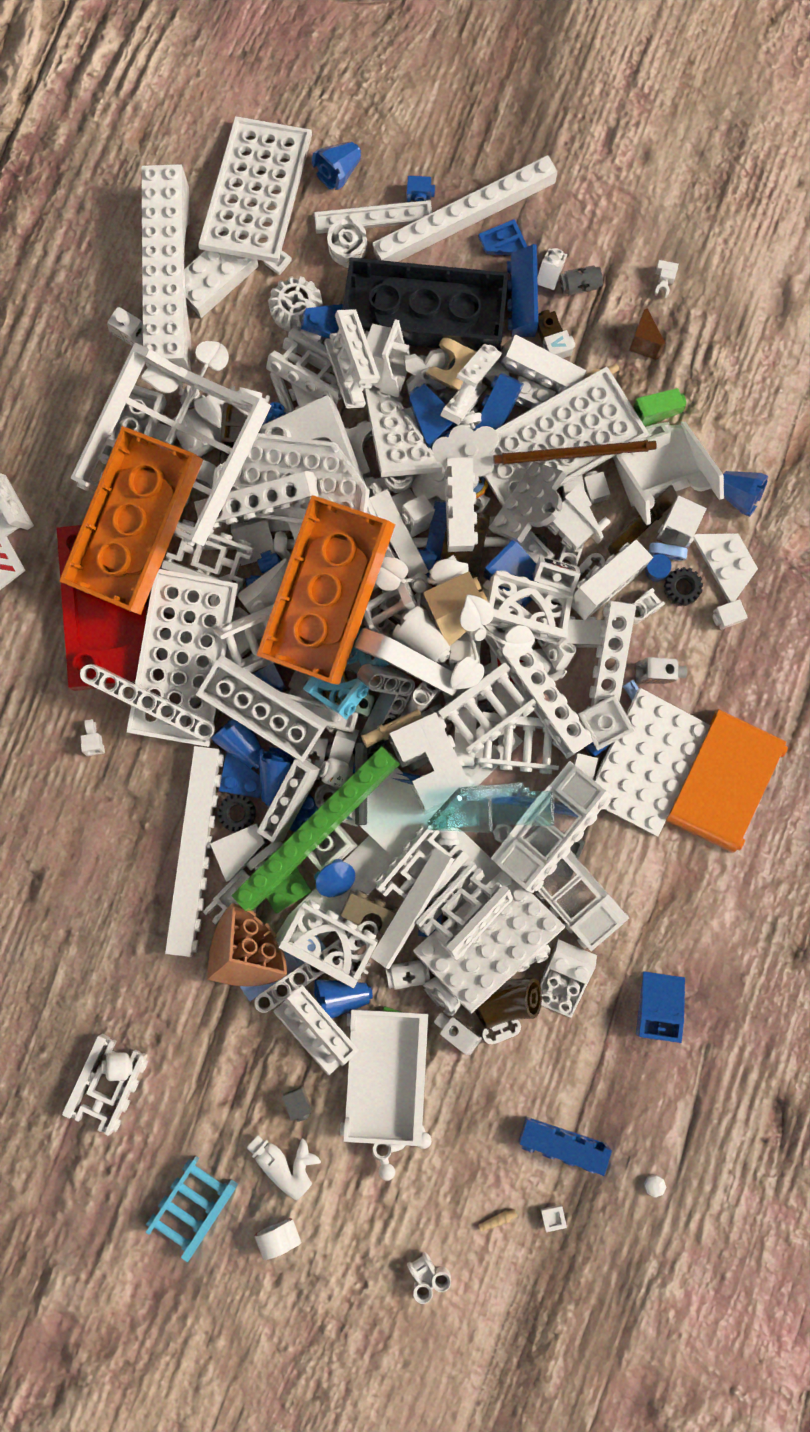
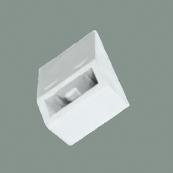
M558 939L540 981L542 990L541 1005L571 1018L593 974L597 955Z

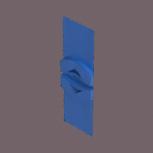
M435 501V511L430 524L426 549L432 550L434 555L437 556V560L440 561L447 524L446 503Z

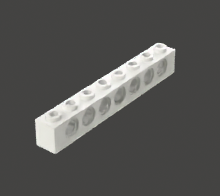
M498 604L494 606L493 609L498 610L500 608V605ZM483 625L490 633L505 640L508 630L502 629L503 633H501L494 626ZM486 635L484 639L502 664L506 662L510 667L509 675L528 702L532 699L536 701L533 707L535 713L565 757L568 759L593 742L590 732L579 722L578 715L568 706L567 699L563 694L559 693L555 687L554 680L546 674L543 664L535 658L532 649L530 648L527 653L520 657L509 658L502 653L504 644ZM519 660H523L526 664V667H523L519 663ZM531 677H535L538 684L533 683ZM543 694L549 697V701L543 698ZM555 711L561 714V719L556 717ZM567 728L572 730L573 736L567 733Z

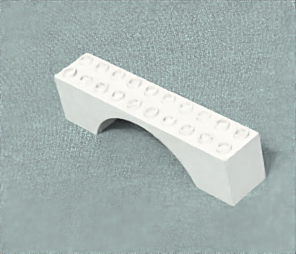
M182 164L142 166L143 346L169 360V362L192 372L191 334L187 315L184 277L185 234L187 226L190 225L189 185ZM145 362L147 368L151 366L150 364Z

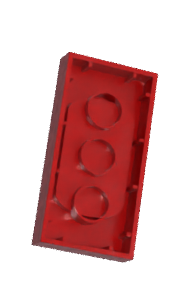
M82 525L56 527L60 578ZM60 582L68 688L73 691L97 689L85 683L80 677L81 669L91 664L98 665L135 684L149 607L148 598L140 615ZM93 668L87 670V677L93 680L96 677V671ZM111 677L107 678L105 682L107 688L115 687V680Z

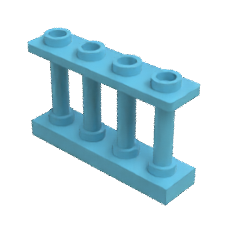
M197 1156L193 1161L188 1159L182 1168L185 1173L181 1179L178 1177L175 1179L170 1187L173 1190L169 1197L164 1196L158 1205L161 1210L157 1216L153 1213L146 1224L149 1227L146 1234L150 1235L155 1228L180 1245L181 1249L185 1251L181 1258L186 1262L190 1260L238 1186V1183L232 1179L228 1185L226 1183L222 1184L198 1168L196 1163L200 1158ZM190 1173L218 1191L217 1194L220 1195V1198L216 1203L213 1201L209 1202L183 1184ZM178 1191L206 1210L205 1212L208 1216L205 1221L201 1219L198 1221L172 1203ZM166 1210L194 1228L193 1231L196 1232V1235L192 1240L184 1238L160 1221Z

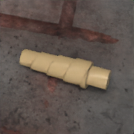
M512 1209L508 1212L505 1210L479 1224L480 1230L486 1231L511 1222L510 1220L518 1217L516 1210Z

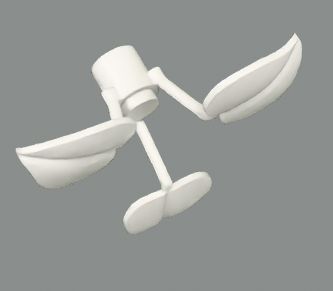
M205 341L197 346L195 351L196 357L201 363L205 364L199 376L203 377L208 366L215 371L225 368L229 357L224 345L219 342ZM152 365L145 370L141 377V380L146 381L152 387L164 393H172L179 386L181 404H183L191 388L188 385L183 389L182 381ZM197 389L189 408L195 406L196 412L203 419L221 428L224 401L211 395L207 397L204 395L199 396L200 393Z
M384 557L375 583L383 590L392 591L399 587L400 582H412V589L417 593V604L420 607L421 593L427 590L428 583L432 585L437 584L438 586L468 572V564L452 559H443L436 562L432 568L431 575L434 581L427 578L423 573H417L413 577L403 579L408 574L406 564L397 558ZM408 609L402 613L401 626L405 621L403 617L410 612ZM426 610L431 619L433 620V622L435 623V618L433 614L429 610Z
M466 595L465 604L460 615V624L467 630L466 633L470 636L468 641L471 643L474 660L466 656L457 663L451 677V687L453 689H465L473 687L481 681L484 675V667L482 664L477 663L479 657L474 641H481L488 635L504 644L502 653L506 657L517 658L527 653L535 641V637L530 629L523 625H516L507 631L505 640L495 636L483 626L490 623L493 619L494 611L492 606L480 597Z

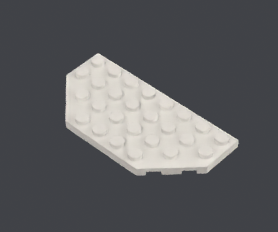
M258 433L230 492L307 471L314 473L320 498L367 513L370 490L337 443ZM226 461L214 469L212 490ZM293 487L291 490L292 496H295L296 494L295 487ZM276 492L273 493V500H274V501L277 500V493H276ZM258 497L254 500L255 506L259 503ZM239 502L236 504L237 511L240 509ZM300 502L293 504V508L281 510V507L275 509L274 513L263 515L261 512L256 513V516L302 523L308 504L300 505Z

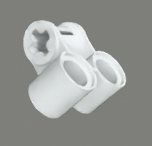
M426 1252L422 1253V1257L414 1262L407 1263L412 1276L416 1280L413 1296L418 1303H428L432 1299L433 1289L438 1292H445L450 1288L451 1275L449 1270L445 1267L435 1269ZM439 1275H444L447 1281L440 1284L435 1279ZM420 1287H426L429 1292L426 1295H420L417 1290Z

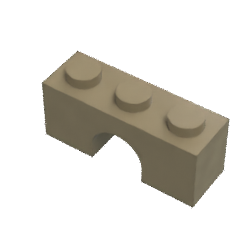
M350 890L340 912L341 917L360 925L365 915L369 913L378 914L381 917L378 932L384 935L399 908L394 907V909L386 906V902L375 898L373 901L367 898L368 894L360 890H356V892Z

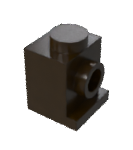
M544 310L538 314L537 330L542 344L544 337L563 332L555 311Z

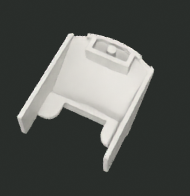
M669 422L647 426L645 428L649 436L641 441H656V450L622 453L613 456L631 507L635 506L646 525L651 524L650 509L655 504L654 499L662 494L670 485H673L675 491L690 486L697 491L712 489L719 500L724 499L723 473L686 422H681V425H669Z

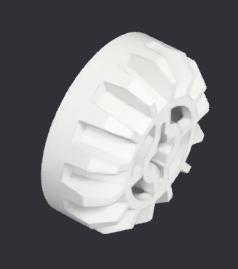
M290 276L284 282L280 280L278 286L272 288L271 297L268 300L272 319L280 328L288 332L292 328L301 331L302 316L306 308L323 306L319 289L315 287L312 281L308 282L301 276L299 279H294L293 276ZM296 287V291H291L288 294L284 293L287 289ZM300 288L307 293L309 299L303 298V295L299 292Z

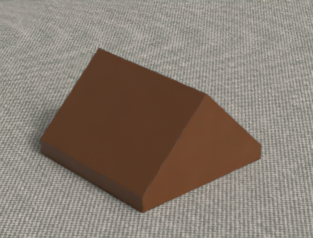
M647 308L642 313L629 351L656 360L660 357L666 343Z

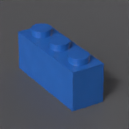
M501 373L499 376L496 375L491 384V387H493L491 394H487L482 402L484 408L481 413V423L476 425L473 430L483 426L496 430L505 425L524 383L504 373Z

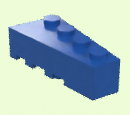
M527 1116L519 1137V1144L526 1151L534 1153L536 1150L543 1153L544 1157L550 1159L557 1158L567 1165H576L588 1172L605 1176L612 1153L607 1143Z

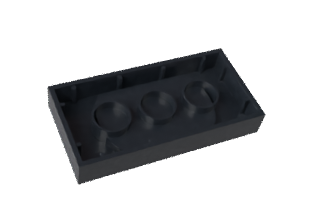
M350 257L342 310L357 311L364 334L366 331H370L372 324L392 328L396 319L399 320L404 344L441 348L439 344L442 338H449L476 352L484 344L492 345L500 352L508 272Z

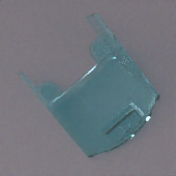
M523 783L459 787L427 821L428 830L493 832V824L554 826L553 792L530 791L529 787H524Z

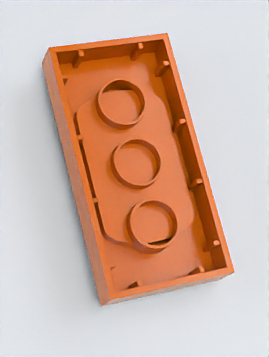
M122 426L59 581L141 615L203 459L192 452Z
M312 495L257 656L323 681L340 685L396 524Z

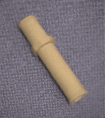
M416 709L388 724L378 725L377 729L361 735L362 740L368 748L381 740H388L391 732L423 717L419 709Z

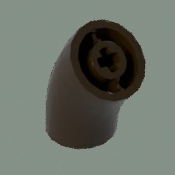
M536 978L507 980L475 1010L485 1029L488 1030L509 1021L536 1018L542 1004L540 983Z

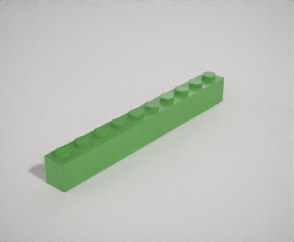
M381 747L231 896L245 911H253L400 763L387 749Z

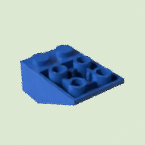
M643 971L635 1035L643 1038L682 1043L685 977Z

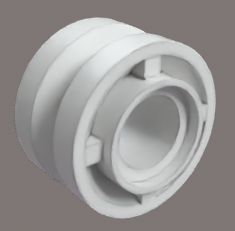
M404 475L402 480H396L393 476L385 477V484L388 489L396 493L407 491L413 482V475Z

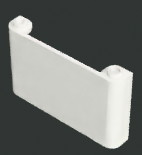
M352 1009L351 1014L347 1013V1026L351 1027L350 1041L359 1051L349 1060L345 1122L340 1124V1136H344V1142L421 1146L428 1014Z

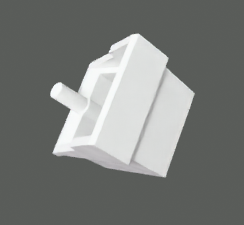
M395 319L392 328L372 324L370 331H366L365 337L380 376L378 383H372V386L380 388L381 393L399 397L407 375L404 367V356L410 355L409 345L404 344L399 320Z
M580 483L565 496L561 511L555 510L552 513L556 519L547 526L554 535L559 534L561 536V542L568 550L573 549L574 551L590 538L598 544L604 537L601 531L611 523L607 517H604L597 523L590 509L592 504Z

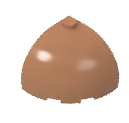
M232 903L225 910L217 924L211 942L207 980L235 986H261L274 983L287 975L284 951L279 948L275 939L277 936L267 923H262L256 917V913L245 911L239 904Z

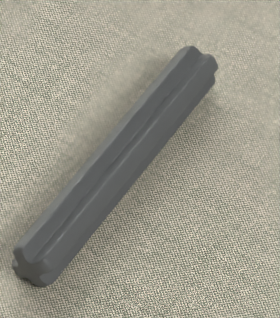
M364 743L355 744V772L368 760V748ZM367 798L355 809L356 825H367Z

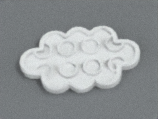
M458 425L451 430L449 437L437 439L433 444L432 451L436 461L440 462L443 467L442 472L420 474L417 476L412 485L415 496L419 497L424 494L428 501L438 496L442 501L446 502L444 472L447 458H473V472H475L474 489L478 484L479 477L489 475L494 469L495 464L491 453L499 444L497 432L488 426H483L473 431L469 426Z

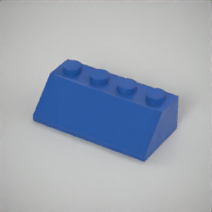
M532 244L511 253V259L507 261V272L510 273V280L507 281V292H511V299H507V311H511V318H508V330H511V337L514 335L519 337H535L537 331V244Z

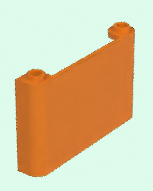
M717 709L709 724L710 727L706 738L699 748V753L690 767L691 770L682 784L679 795L676 797L666 821L734 853L736 850L740 851L745 843L743 837L776 765L780 757L783 758L786 754L788 746H786L785 740Z

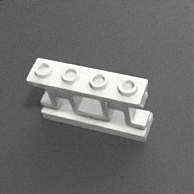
M337 310L335 318L339 331L338 333L330 334V339H325L324 344L346 408L364 407L366 403L362 393L363 389L371 388L372 383H378L380 376L357 311Z
M292 328L289 331L288 338L284 339L282 347L287 351L284 355L275 350L270 353L266 369L319 399L328 395L337 405L342 394L336 377L330 374V372L334 373L325 345L312 340L300 333V331ZM310 363L321 369V371L317 375L304 366Z
M183 519V522H178V524L193 531L194 522ZM211 529L205 544L221 550L215 568L198 563L204 547L200 544L194 547L181 541L177 555L167 552L166 560H163L161 568L172 572L226 581L212 576L211 573L220 574L223 565L232 568L229 579L235 580L238 583V594L243 590V583L245 582L244 578L236 576L241 559L243 557L252 560L256 548L251 547V542L240 539V542L232 540L233 536L222 532L221 535L213 533L214 529ZM221 542L247 551L246 553L237 551L235 560L228 559L226 554L229 547L221 545ZM185 552L193 554L191 565L198 567V570L175 563L173 560L182 561Z
M428 822L426 825L422 824L416 831L417 836L413 841L409 840L402 848L404 852L400 857L396 856L390 862V869L386 873L383 872L375 881L377 883L375 887L384 896H387L394 889L403 898H406L408 895L406 893L416 881L407 871L419 857L427 862L435 848L452 857L454 861L426 906L427 908L469 856L457 845H452L448 851L434 841L440 831ZM425 838L434 846L427 856L419 849L416 850ZM399 869V872L407 878L400 888L390 881Z
M473 862L463 868L459 877L448 884L443 894L436 897L432 905L416 921L419 930L427 936L435 929L446 938L441 945L455 960L466 951L513 900L510 890L504 885L501 886L500 883H497L492 889H489L480 881L485 875L483 870L478 869ZM470 883L477 888L471 895L464 890ZM483 894L491 898L484 906L478 901ZM465 899L474 908L461 920L452 913V910ZM442 913L449 918L443 925L436 921ZM457 924L462 930L454 937L449 930Z
M101 1034L94 1043L62 1115L69 1119L72 1117L74 1120L80 1121L85 1112L102 1120L98 1131L104 1132L105 1135L109 1136L112 1132H117L121 1124L119 1117L122 1112H126L130 1104L128 1097L131 1092H135L139 1081L136 1079L140 1072H144L148 1061L146 1060L147 1054L134 1050L130 1057L132 1058V1066L136 1059L138 1061L127 1085H124L126 1080L119 1081L112 1098L96 1091L95 1088L102 1075L101 1065L96 1072L95 1069L106 1046L108 1047L104 1055L116 1053L112 1050L117 1042L116 1040L109 1039V1036ZM89 1085L86 1094L96 1098V1101L92 1108L83 1104L80 1106L79 1111H77ZM120 1099L110 1123L107 1125L110 1116L100 1112L104 1102L114 1106L117 1100Z

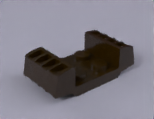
M477 513V524H474V532L478 534V544L474 545L473 551L448 552L446 524L440 560L448 559L454 555L457 561L468 564V571L472 578L477 577L479 581L490 515Z

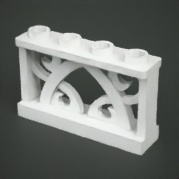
M496 571L490 579L487 600L492 608H494L495 598L503 604L498 610L493 609V619L487 625L509 630L516 625H523L530 629L535 639L560 646L568 635L567 628L574 594L549 585L530 581L526 577L510 575L506 571ZM499 585L510 588V591H506L505 589H503V594L507 597V599H505L499 594ZM530 596L542 612L535 613L530 619L524 618L522 610L514 602ZM551 601L561 603L562 610L552 613L551 610H554L557 605H553ZM515 610L517 615L510 614V612ZM544 617L540 619L543 623L537 622L536 618ZM561 617L559 628L555 626L554 618Z
M312 900L302 902L279 948L354 988L379 941L375 939L376 935L368 930L362 932L356 929L358 925L349 920H346V922L338 919L339 915L333 911L327 910L325 912L319 909L320 905ZM312 913L317 917V921L312 923L308 920V924L312 928L308 931L304 927L302 919L305 914ZM323 918L331 923L322 925ZM298 925L304 934L293 943L290 939ZM345 930L354 935L348 939ZM336 931L344 952L334 951L324 959L321 958V945L315 935ZM309 939L316 945L314 951H309L307 948L309 944H312L308 941ZM358 939L363 940L367 946L366 951L361 955L352 954L351 950H358L360 948L355 946V941ZM334 956H344V960L338 958L340 960L338 965L332 961ZM352 959H363L355 975L351 974Z

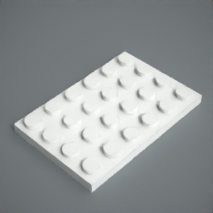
M638 688L626 713L635 731L611 743L594 781L613 795L610 798L609 805L605 808L606 811L655 836H659L674 801L679 795L682 784L691 770L690 767L699 753V748L706 738L710 725L642 688Z
M504 870L486 886L492 889L497 883H500L501 886L504 885L510 890L513 900L457 960L451 957L448 951L443 949L441 943L446 937L437 930L413 950L415 955L471 1014L565 928V925L549 909ZM483 894L478 901L484 906L491 898ZM467 902L454 914L463 920L474 906ZM455 924L449 932L455 937L462 928Z

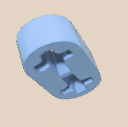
M650 543L648 552L652 556L663 554L670 560L685 561L688 549L663 543Z

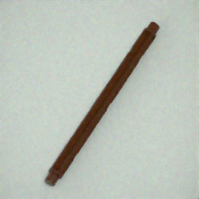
M644 440L628 443L501 453L493 455L494 464L506 465L648 452L649 450H656L657 443L656 441Z

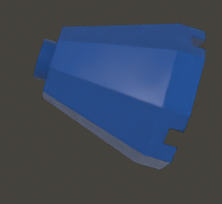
M345 142L317 149L313 152L311 163L313 168L316 166L318 168L316 173L318 179L328 189L335 188V190H339L342 188L361 159V150L353 142Z
M725 471L723 474L724 498L742 514L750 517L757 508L753 504H756L758 501L760 502L768 482V475L756 472Z

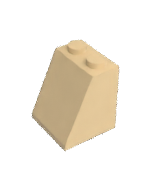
M469 571L423 592L440 631L449 646L467 631L460 624V615L465 604L466 595H474L488 602L484 591H478L482 588L477 577L473 579Z

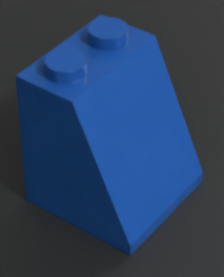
M423 384L420 387H415L410 392L409 408L411 407L419 431L424 438V443L428 449L431 448L432 450L434 442L441 437H449L451 430L457 424L440 416L446 404Z
M512 540L485 567L483 577L490 581L496 571H506L510 575L526 577L530 581H534L533 573L536 563L518 542ZM500 585L498 586V588L502 591L503 589H505L506 591H510V588ZM528 596L516 602L525 608L533 599Z

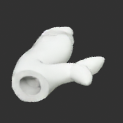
M257 1135L247 1146V1149L253 1154L251 1157H256V1162L266 1175L284 1193L296 1201L312 1185L305 1171L306 1165L321 1163L316 1155L308 1152V1145L303 1138L296 1153L293 1174L290 1173L283 1152L274 1144L269 1143L268 1140L264 1141Z

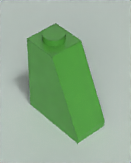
M676 388L637 398L633 409L643 425L647 427L682 413L686 407V398Z

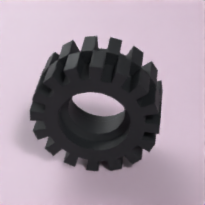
M686 567L675 569L667 577L664 584V593L668 595L667 599H671V603H677L678 606H688L690 603L695 602L703 591L702 578L697 576L698 572H693L692 568L686 569ZM687 580L691 585L690 592L687 594L679 593L676 589L677 581Z
M241 794L227 796L226 799L221 801V805L218 806V820L224 828L230 831L238 832L250 827L254 823V818H256L254 803ZM235 805L242 806L245 811V815L240 821H233L229 816L231 807Z

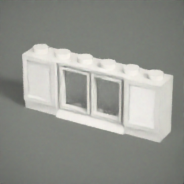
M569 761L509 833L510 835L491 859L525 890L532 893L539 890L546 876L556 870V864L559 860L569 854L570 847L574 842L582 838L583 831L588 825L590 826L596 821L597 814L601 809H605L609 805L610 798L613 795Z
M541 825L525 840L546 857L560 839L544 825ZM570 850L565 858L559 860L556 864V870L546 876L542 887L535 893L543 902L545 900L548 901L551 905L549 909L556 917H562L565 921L563 923L565 928L570 933L574 931L579 937L577 939L578 943L584 949L588 948L592 951L629 919V916L624 913L616 901L610 897L602 885L595 880L588 869L581 864Z

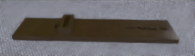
M670 485L655 499V504L650 509L651 524L646 525L639 514L606 546L611 556L613 554L616 556L627 542L632 544L673 505L678 497L673 485Z

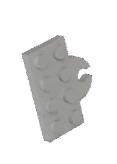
M532 462L489 526V529L493 533L522 543L532 526L542 527L553 522L556 517L551 512H546L552 507L557 511H561L562 499L557 493V489L567 475L562 470L538 462Z

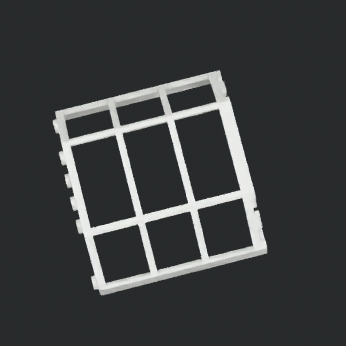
M134 343L71 479L77 481V487L88 491L91 488L96 491L98 483L90 480L106 444L114 447L115 441L109 438L125 404L171 426L165 440L168 444L172 443L179 430L228 453L229 456L213 490L197 482L193 484V488L210 495L193 531L180 524H177L175 529V536L181 538L182 541L192 546L195 543L204 546L271 405L245 391L241 395L169 362V360L161 357L154 351ZM145 362L191 386L175 421L129 398ZM197 389L249 412L233 448L181 425Z

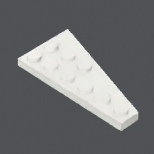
M375 386L364 388L381 477L442 472V465L436 461L431 448L428 449L423 441V436L409 415L407 416L403 411L402 404L397 402L394 396L381 393L380 388Z

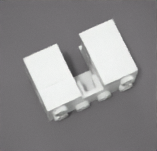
M436 712L393 731L389 735V741L402 768L428 757L434 770L412 781L413 785L411 788L424 815L470 794L472 785H474L470 774H465L462 768L464 762L461 755H456L453 749L455 747L451 735L447 736L445 732L446 724L442 716L438 717Z

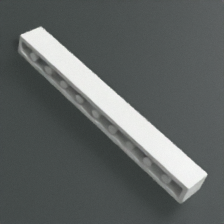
M547 155L373 242V254L377 260L399 262L555 184L557 170Z
M194 746L165 954L192 957L198 950L199 941L196 940V933L200 932L201 929L199 911H203L204 898H201L202 890H206L207 878L204 875L205 869H209L210 857H207L208 849H211L210 843H213V836H210V831L215 826L216 816H213V810L218 805L216 788L220 787L221 775H218L219 767H222L224 763V755L221 754L222 751L219 749Z

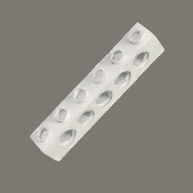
M304 471L229 492L222 507L221 516L218 515L212 529L219 528L220 523L226 522V525L237 523L238 519L244 517V520L256 518V513L262 512L263 515L271 514L279 507H281V510L294 507V503L300 502V505L308 504L312 495L319 497L314 473ZM293 487L296 488L295 496H292L291 490ZM274 492L277 493V500H276V501L273 500V493H274ZM256 497H258V500H259V503H258L257 506H255V503H254V500H255ZM208 498L194 502L198 519ZM238 502L240 503L239 511H237L236 504Z
M609 600L608 604L604 606L603 616L606 617L605 625H601L599 635L602 637V643L597 646L596 657L599 658L598 666H594L593 678H595L594 686L590 687L589 698H592L591 706L597 704L601 699H606L616 694L620 701L636 610L635 604ZM616 617H620L622 620L619 628H613L612 620ZM611 638L618 639V646L616 648H609L608 642ZM609 658L615 660V665L611 669L605 668V661ZM604 679L611 680V686L608 689L601 687Z

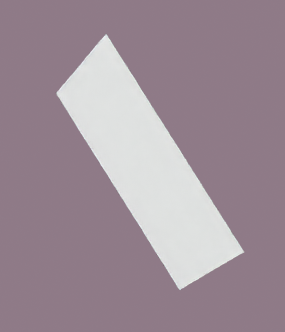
M398 768L367 797V825H359L393 858L396 856L400 857L404 852L402 848L409 840L413 841L417 836L416 831L422 824L426 825L429 822L437 830H439V827H458L439 808L424 815L411 788L412 785L392 779L409 780L407 777L399 775L403 773ZM355 810L349 815L354 821ZM460 829L458 833L460 844H457V846L469 857L436 897L441 896L448 884L455 881L463 868L469 866L472 862L476 864L478 869L483 870L485 876L480 882L485 886L503 869ZM439 833L434 839V841L438 844L439 840L441 839V833ZM425 838L416 850L419 849L427 856L434 846ZM440 845L446 851L452 847V845ZM419 857L407 872L417 880L427 862ZM470 883L464 890L471 895L477 888ZM463 899L452 910V913L457 912L468 901Z

